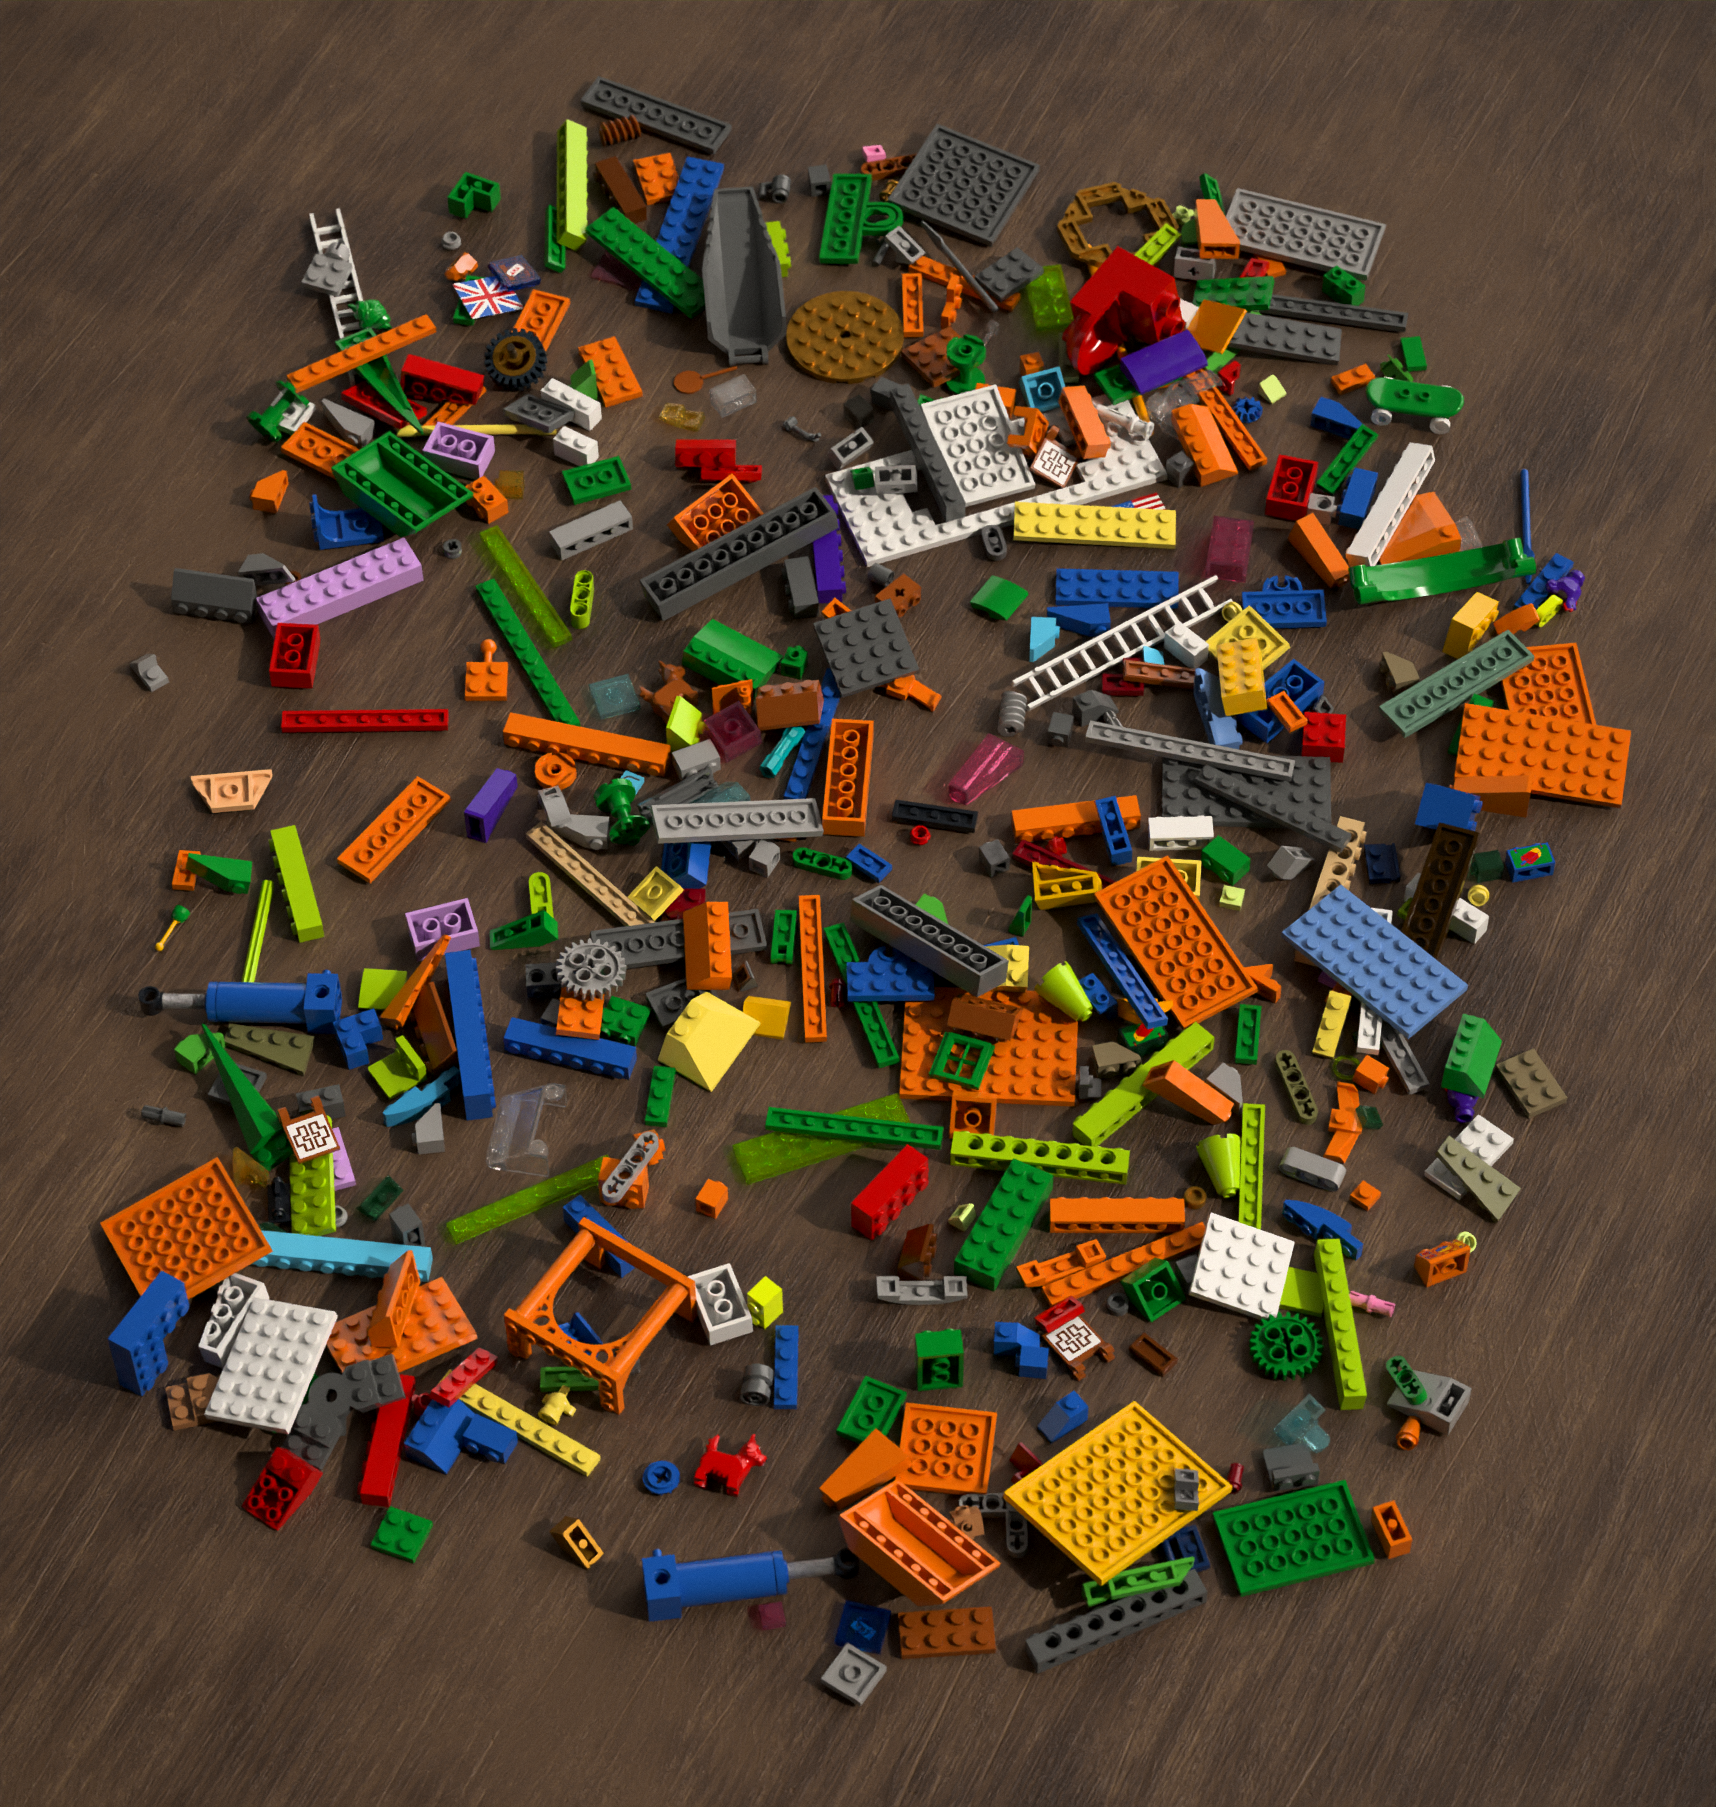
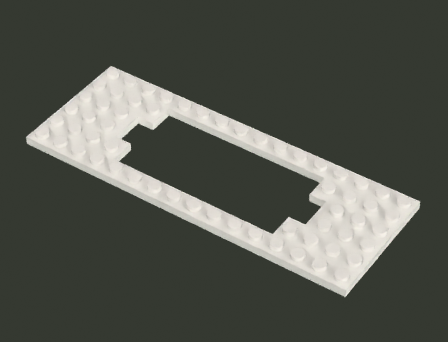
M1105 394L1091 398L1094 408L1101 404L1127 416H1136L1128 400L1112 405ZM1061 407L1042 412L1049 422L1047 432L1054 425L1060 429L1058 435L1065 447L1076 444ZM1099 417L1104 425L1107 437L1110 438L1111 446L1107 451L1106 457L1090 458L1087 462L1077 464L1076 470L1083 483L1018 502L1082 505L1167 480V473L1149 439H1145L1142 435L1135 432L1130 433L1127 431V428ZM1024 418L1011 421L1016 435L1024 436ZM912 450L825 475L828 487L836 503H838L839 510L867 567L872 566L874 563H884L982 534V529L987 525H996L999 528L1014 524L1015 502L935 525L927 508L912 512L903 493L877 494L875 486L861 490L854 488L850 474L852 469L870 467L874 476V484L875 467L915 465L916 470L920 469Z

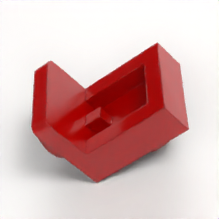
M1236 360L1229 365H1225L1218 372L1217 386L1230 396L1234 393V381L1240 378L1241 364Z

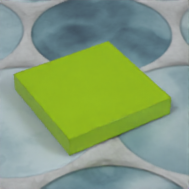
M1288 1267L1279 1308L1321 1317L1324 1303L1319 1274Z

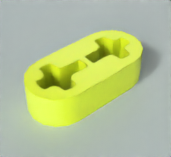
M1556 595L1548 598L1536 610L1540 618L1536 625L1542 627L1556 615L1563 605V600Z

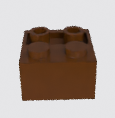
M926 1224L907 1231L897 1268V1276H899L900 1281H925L926 1277H930L932 1270L931 1259L935 1258L937 1245H935L937 1234L934 1233V1224Z

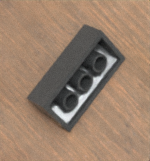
M179 568L174 569L171 594L173 612L219 620L237 621L239 623H253L258 608L254 579Z

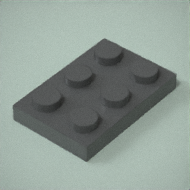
M1017 247L975 276V280L984 290L1002 303L1043 275L1044 268Z
M527 394L503 409V416L523 423L528 427L541 430L544 433H551L574 419V411Z
M686 978L645 993L646 999L663 1031L673 1026L692 999L705 992L719 998L715 990H686Z

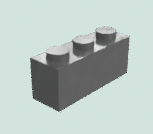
M809 557L785 559L784 568H781L782 579L787 581L785 593L786 596H790L788 600L789 611H793L795 619L819 616V602Z

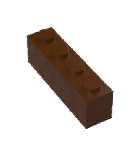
M613 156L596 162L593 175L595 181L601 184L603 194L608 196L610 206L614 207L634 224L647 220V207L617 157Z

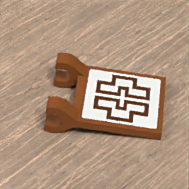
M1052 425L1029 470L1062 489L1065 488L1081 457L1078 446L1072 451L1055 441L1054 439L1060 429Z
M319 1095L310 1098L313 1112L290 1119L286 1107L277 1110L278 1120L285 1131L298 1164L340 1150Z
M1080 1315L1061 1325L1055 1331L1042 1335V1339L1069 1367L1073 1376L1078 1381L1086 1377V1374L1083 1372L1085 1366L1082 1362L1096 1353L1100 1352L1107 1363L1115 1359V1356L1112 1354L1115 1351L1113 1346L1106 1343Z

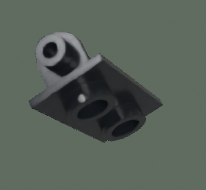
M275 1177L271 1185H267L268 1223L291 1222L290 1183H284L281 1177Z

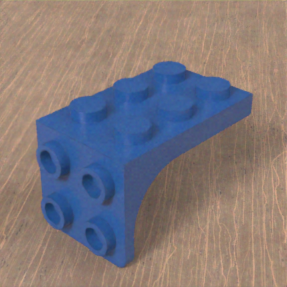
M316 494L312 495L313 501L309 502L310 512L314 514L311 515L312 528L317 529L313 530L314 541L319 542L320 550L384 542L382 523L362 508L329 511L318 504Z

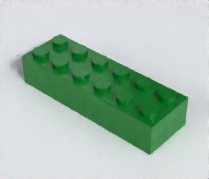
M1013 1158L955 1258L954 1275L966 1276V1280L991 1291L996 1290L1053 1190L1052 1174Z

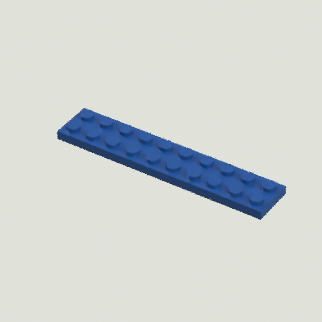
M692 157L686 158L656 241L688 268L712 204L714 189H717L724 171V164ZM642 280L635 299V306L673 313L675 306Z

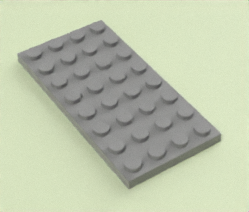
M1239 188L1235 192L1226 215V219L1240 240L1239 250L1327 272L1337 265L1355 279L1364 281L1368 279L1386 224Z

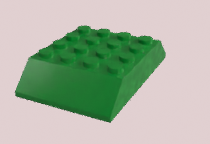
M390 431L331 467V471L344 495L399 537L417 533L474 496L473 492Z

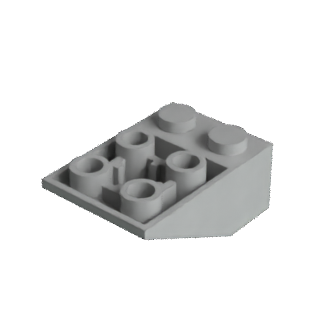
M1413 1370L1427 1392L1426 1400L1419 1405H1411L1397 1387L1387 1405L1407 1416L1418 1417L1421 1423L1448 1436L1469 1403L1472 1388L1449 1377ZM1411 1377L1405 1378L1401 1383L1409 1382ZM1415 1389L1411 1390L1414 1395L1417 1394Z

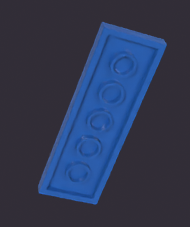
M1057 568L1056 605L1076 606L1108 603V607L1153 608L1178 595L1179 572ZM1178 602L1171 605L1170 608L1178 609Z

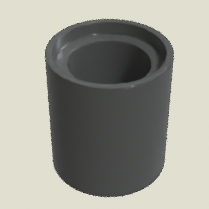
M874 563L868 572V579L886 588L892 583L895 573L878 563Z

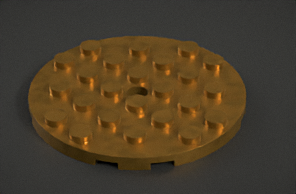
M854 291L830 292L807 301L793 314L787 327V349L795 360V364L811 377L836 384V381L848 382V384L864 382V379L872 376L876 378L882 375L898 360L903 349V325L899 316L888 304L872 295ZM848 334H849V337H850V338H845V339H842V338H841L842 336H848Z

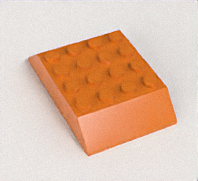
M898 1479L840 1514L838 1518L849 1550L917 1606L944 1604L1000 1567L1001 1564Z

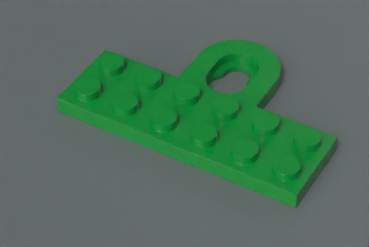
M871 174L833 175L819 255L820 263L858 264L863 236H886L898 226H902L903 214L897 205L889 202H869L872 184ZM871 215L889 216L887 220L877 223L866 221Z

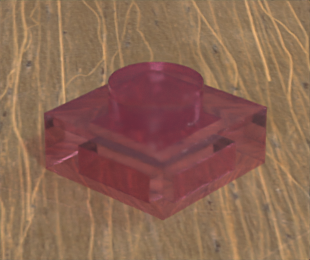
M782 1601L759 1605L763 1631L786 1627Z

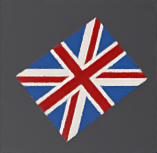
M505 275L453 284L472 319L524 309L510 283L506 281Z

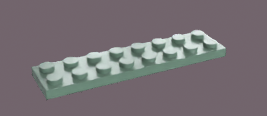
M1507 630L1380 705L1379 712L1406 738L1468 701L1474 693L1480 694L1534 661L1535 656Z

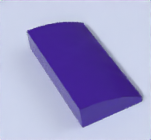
M1188 329L1125 356L1120 360V370L1140 395L1208 366V361L1202 349Z

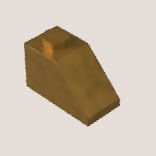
M565 1516L549 1531L561 1549L585 1569H589L604 1554L578 1518Z

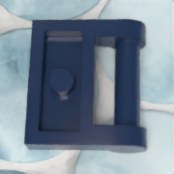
M1196 1525L1181 1528L1158 1544L1162 1548L1166 1562L1175 1560L1170 1542L1176 1541L1182 1559L1194 1556V1565L1190 1570L1195 1569L1196 1572L1210 1569V1562Z

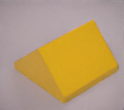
M748 996L744 1001L743 1013L760 1022V1026L753 1035L783 1040L791 1002Z

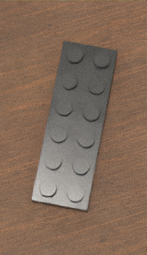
M1246 313L1227 347L1338 365L1341 329Z

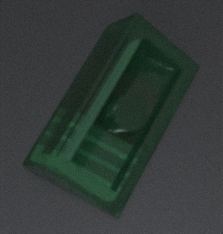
M387 1175L363 1199L356 1209L373 1221H376L404 1190Z

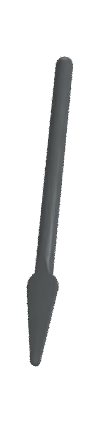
M921 221V225L936 248L941 250L993 313H996L998 306L947 247L942 237L924 221Z

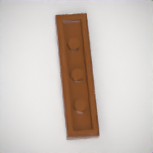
M1124 660L1123 680L1194 689V668Z

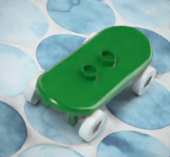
M1380 377L1372 379L1366 386L1367 399L1376 408L1372 412L1371 420L1380 426L1388 425L1391 422L1392 414L1390 411L1402 414L1433 417L1430 422L1431 431L1436 434H1445L1450 429V421L1448 419L1459 413L1464 405L1462 393L1446 385L1437 386L1396 380L1390 377Z

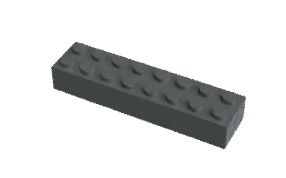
M879 885L852 899L849 921L951 981L956 986L966 990L971 995L979 997L1006 982L1009 960L886 887Z

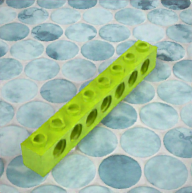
M954 1131L950 1165L1006 1171L1014 1158L1050 1173L1053 1177L1126 1185L1130 1151L1121 1148L1111 1149L1102 1148L1101 1146H1084L1077 1143L1066 1144L1056 1141H1039L1033 1138L1021 1139L1012 1136H994L988 1133L976 1134L968 1131Z

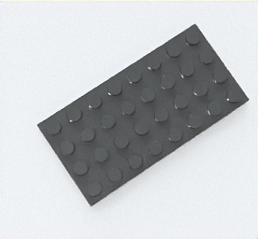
M1275 756L1295 760L1291 782L1213 767L1331 824L1330 757ZM1162 757V817L1212 816L1213 826L1287 828L1195 784L1196 776L1205 765Z

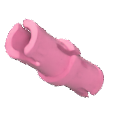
M1351 1291L1349 1294L1351 1306L1365 1309L1368 1313L1375 1312L1391 1317L1393 1314L1395 1303L1377 1299L1374 1295L1367 1296Z

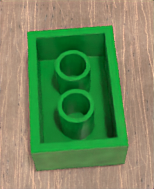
M961 1329L915 1333V1373L918 1391L963 1387L964 1351Z

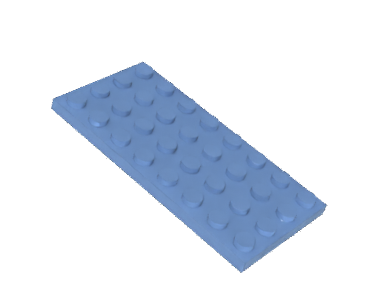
M1341 884L1286 928L1281 935L1291 946L1407 1039L1412 1037L1468 989V984Z

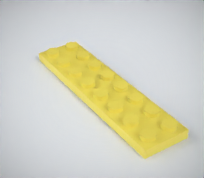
M1015 502L1013 540L1175 549L1176 510Z

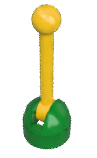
M176 905L172 910L173 922L160 943L155 945L157 951L163 950V944L176 924L184 923L190 916L189 910L185 907Z

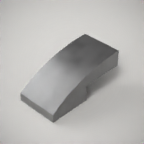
M1175 1468V1509L1198 1511V1470Z

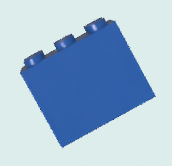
M1426 783L1415 824L1437 830L1438 824L1441 822L1475 831L1477 822L1474 821L1476 813L1480 814L1483 801H1479L1480 796Z

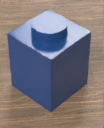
M1021 1346V1354H1016L1015 1368H1019V1377L1046 1379L1049 1348Z

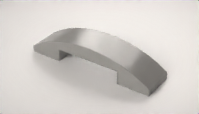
M876 1276L877 1298L888 1302L909 1305H932L955 1302L967 1298L966 1276H944L943 1281H899V1276Z

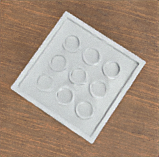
M1210 1213L1188 1295L1260 1320L1263 1318L1268 1321L1269 1314L1276 1318L1294 1241Z

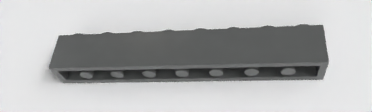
M909 383L891 388L890 406L945 521L950 522L965 517L966 502Z

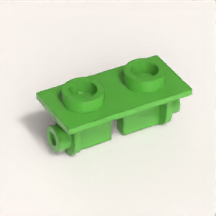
M1389 354L1387 355L1389 361L1380 364V371L1386 377L1393 378L1396 376L1394 378L1396 380L1410 382L1414 380L1408 371L1403 372L1401 369L1403 366L1397 358L1393 360Z

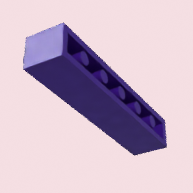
M833 495L823 496L836 512V515H838V503H834ZM837 519L839 528L812 542L819 603H830L834 598L842 602V594H846V583L841 581V578H845L844 565L840 566V562H843L842 550H838V546H841V534H837V531H840L839 519Z

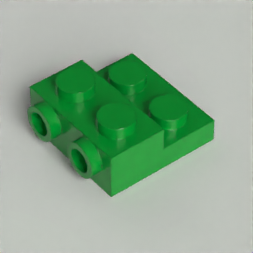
M612 996L607 1007L603 1008L600 1037L636 1047L652 1015V1008Z

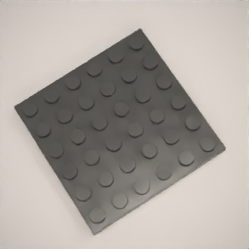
M936 124L888 198V202L897 205L902 211L992 247L1040 171V165Z

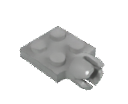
M333 242L328 246L324 254H315L301 282L302 287L339 297L353 269L352 263L347 262L350 257L349 248L341 243L338 250H336L338 242Z

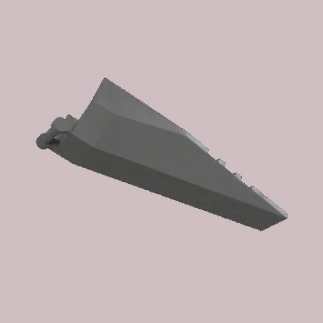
M753 186L714 189L702 266L708 340L729 356V367L735 366V364L747 363L769 364L768 352L787 334L780 262L772 245L771 236L768 234L767 225L763 220L762 211ZM757 353H762V355L735 356V355H742V354H757Z

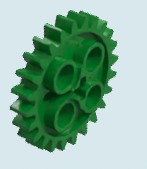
M1278 1312L1277 1318L1269 1314V1320L1267 1321L1262 1318L1261 1325L1256 1324L1255 1331L1251 1332L1249 1347H1251L1250 1355H1254L1253 1363L1259 1362V1370L1266 1368L1265 1375L1273 1372L1274 1379L1278 1375H1282V1379L1285 1381L1286 1377L1290 1375L1291 1379L1295 1380L1296 1374L1304 1378V1371L1311 1374L1312 1367L1317 1368L1318 1361H1321L1323 1338L1319 1337L1320 1330H1313L1314 1323L1307 1325V1317L1299 1320L1298 1313L1294 1318L1290 1316V1312L1286 1313V1317H1282V1314ZM1281 1330H1284V1331H1285V1335H1286V1337H1285L1286 1345H1285V1343H1283L1284 1336H1283ZM1292 1333H1296V1334H1298L1299 1336H1293V1335H1291V1334H1292ZM1286 1346L1289 1349V1358L1291 1360V1363H1289L1287 1359ZM1295 1353H1302V1354H1304V1355L1299 1356V1355H1297V1354H1295ZM1274 1356H1279L1281 1359H1276Z

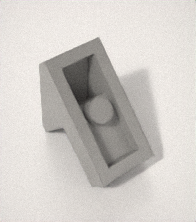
M900 226L884 238L897 252L896 262L912 264L925 255V251Z
M146 654L130 663L131 668L151 692L169 683L168 677L157 665L155 654Z

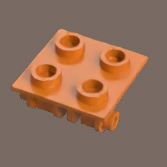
M752 679L712 688L713 715L738 710L743 718H748L752 713L751 707L753 706Z

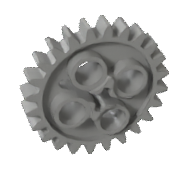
M591 938L588 939V943H584L581 939L580 945L572 942V948L565 947V953L560 952V958L557 959V981H561V988L567 987V993L574 991L575 998L581 994L582 1000H585L587 996H590L591 1001L594 1000L595 996L602 1000L603 994L610 997L611 990L617 992L618 986L622 987L623 980L626 978L625 958H621V951L615 952L616 946L608 948V942L601 945L600 939L596 943H592Z

